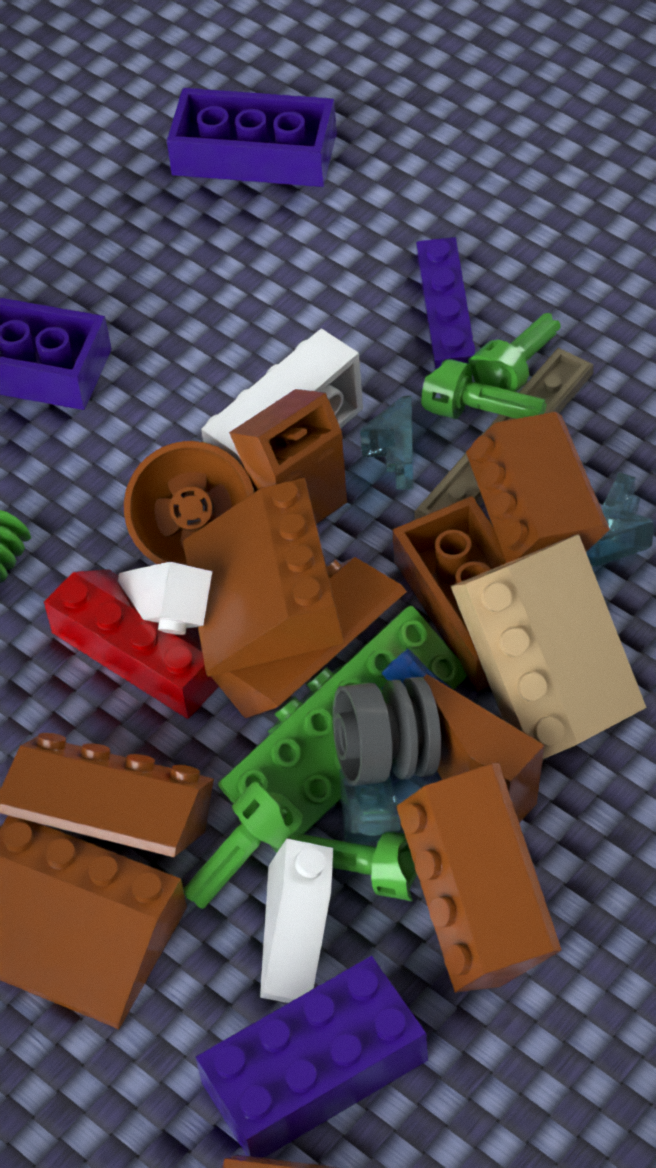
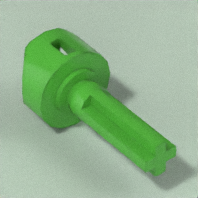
M544 313L513 342L508 343L498 339L489 341L469 359L474 381L517 392L527 383L529 377L526 361L556 335V332L561 328L559 320H553L551 313Z
M452 359L443 361L438 369L425 377L421 399L422 407L427 411L451 419L459 418L466 405L516 419L544 414L547 406L545 399L472 382L471 365ZM439 393L441 398H435L436 394Z
M254 782L246 788L232 804V809L242 824L237 826L184 887V895L189 900L194 901L199 908L204 909L259 847L261 841L280 849L286 838L290 839L302 824L304 815L283 793L267 792L258 782Z
M387 830L382 834L376 847L304 834L292 837V840L333 848L332 868L371 875L372 887L376 895L413 901L410 888L417 873L405 833Z

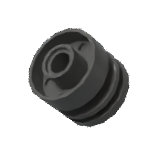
M423 677L405 678L403 683L400 680H387L383 686L382 694L375 683L338 687L333 702V734L338 761L349 785L359 786L385 782L390 775V770L393 771L398 779L403 780L410 779L413 774L418 777L433 776L435 774L441 757L440 722L434 696L429 684Z

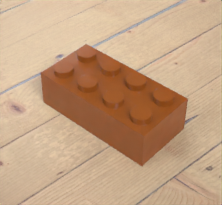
M473 496L392 529L395 564L447 646L459 659L466 676L478 692L490 685L451 586L504 565L506 560L494 527Z

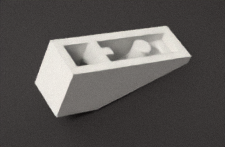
M166 562L119 573L118 583L143 620L159 623V631L184 635L186 628L199 627L204 624L212 571Z
M286 838L269 864L260 998L290 1003L314 988L331 895L333 848Z

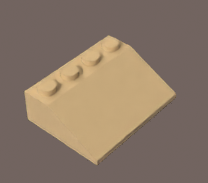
M579 534L451 586L503 720L544 745L543 759L578 745L646 708Z

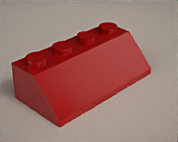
M109 569L73 572L44 601L52 633L178 714L189 719L219 687L211 676L207 677L198 627L186 628L184 635L159 631V623L143 620L118 583L119 575Z

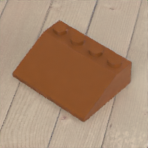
M305 477L260 488L183 540L187 566L212 571L204 624L198 627L207 677L345 644Z
M8 815L0 827V980L120 1029L187 909L181 878L42 824Z

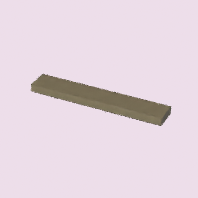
M557 348L518 393L545 399V404H547L545 413H560L593 375V364L561 348ZM499 414L497 418L490 424V426L483 432V434L496 422L507 421L516 418ZM466 453L414 511L415 520L473 496L479 506L484 502Z

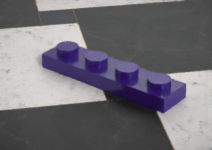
M456 237L416 241L435 370L438 369L442 362L447 359L469 364V359L476 352Z

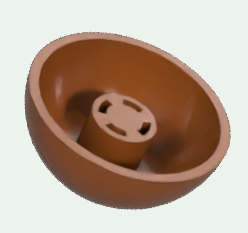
M182 441L168 444L147 456L139 464L129 480L124 497V517L128 532L138 549L154 563L173 562L187 565L183 540L254 493L253 486L241 464L233 456L217 446L199 441ZM203 499H206L205 501H203V503H204V505H205V511H203V510H204V507H203V504H202V502H201ZM200 519V520H198V521H196V522H190V524L188 525V521H194V520Z

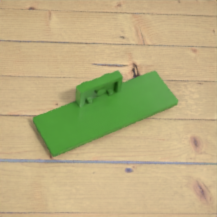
M413 606L406 607L346 664L332 672L326 666L306 683V686L311 691L300 701L296 696H293L274 713L279 720L268 730L270 734L218 782L219 788L232 803L254 782H258L267 792L283 793L304 815L302 824L293 836L304 834L353 787V785H349L342 773L334 742L333 702L338 687L375 683L382 694L381 688L387 680L381 672L402 652L409 648L430 671L451 688L455 689L467 677L459 659ZM270 845L276 853L279 851L278 848Z

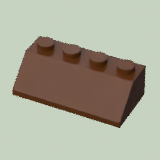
M551 412L496 422L482 436H479L466 451L506 563L578 534L587 552L610 530L563 417L559 413Z
M356 557L340 564L334 559L326 564L345 644L211 677L244 718L277 708L407 592L404 587Z
M40 733L37 737L20 745L0 789V813L175 857L206 831L214 778L199 775L200 771L191 766L174 765L168 768L154 764L155 760L146 755L129 754L123 757L111 754L110 748L101 744L86 743L78 746L66 743V737L62 735Z
M491 763L425 785L396 806L454 992L499 988L562 951L499 763Z

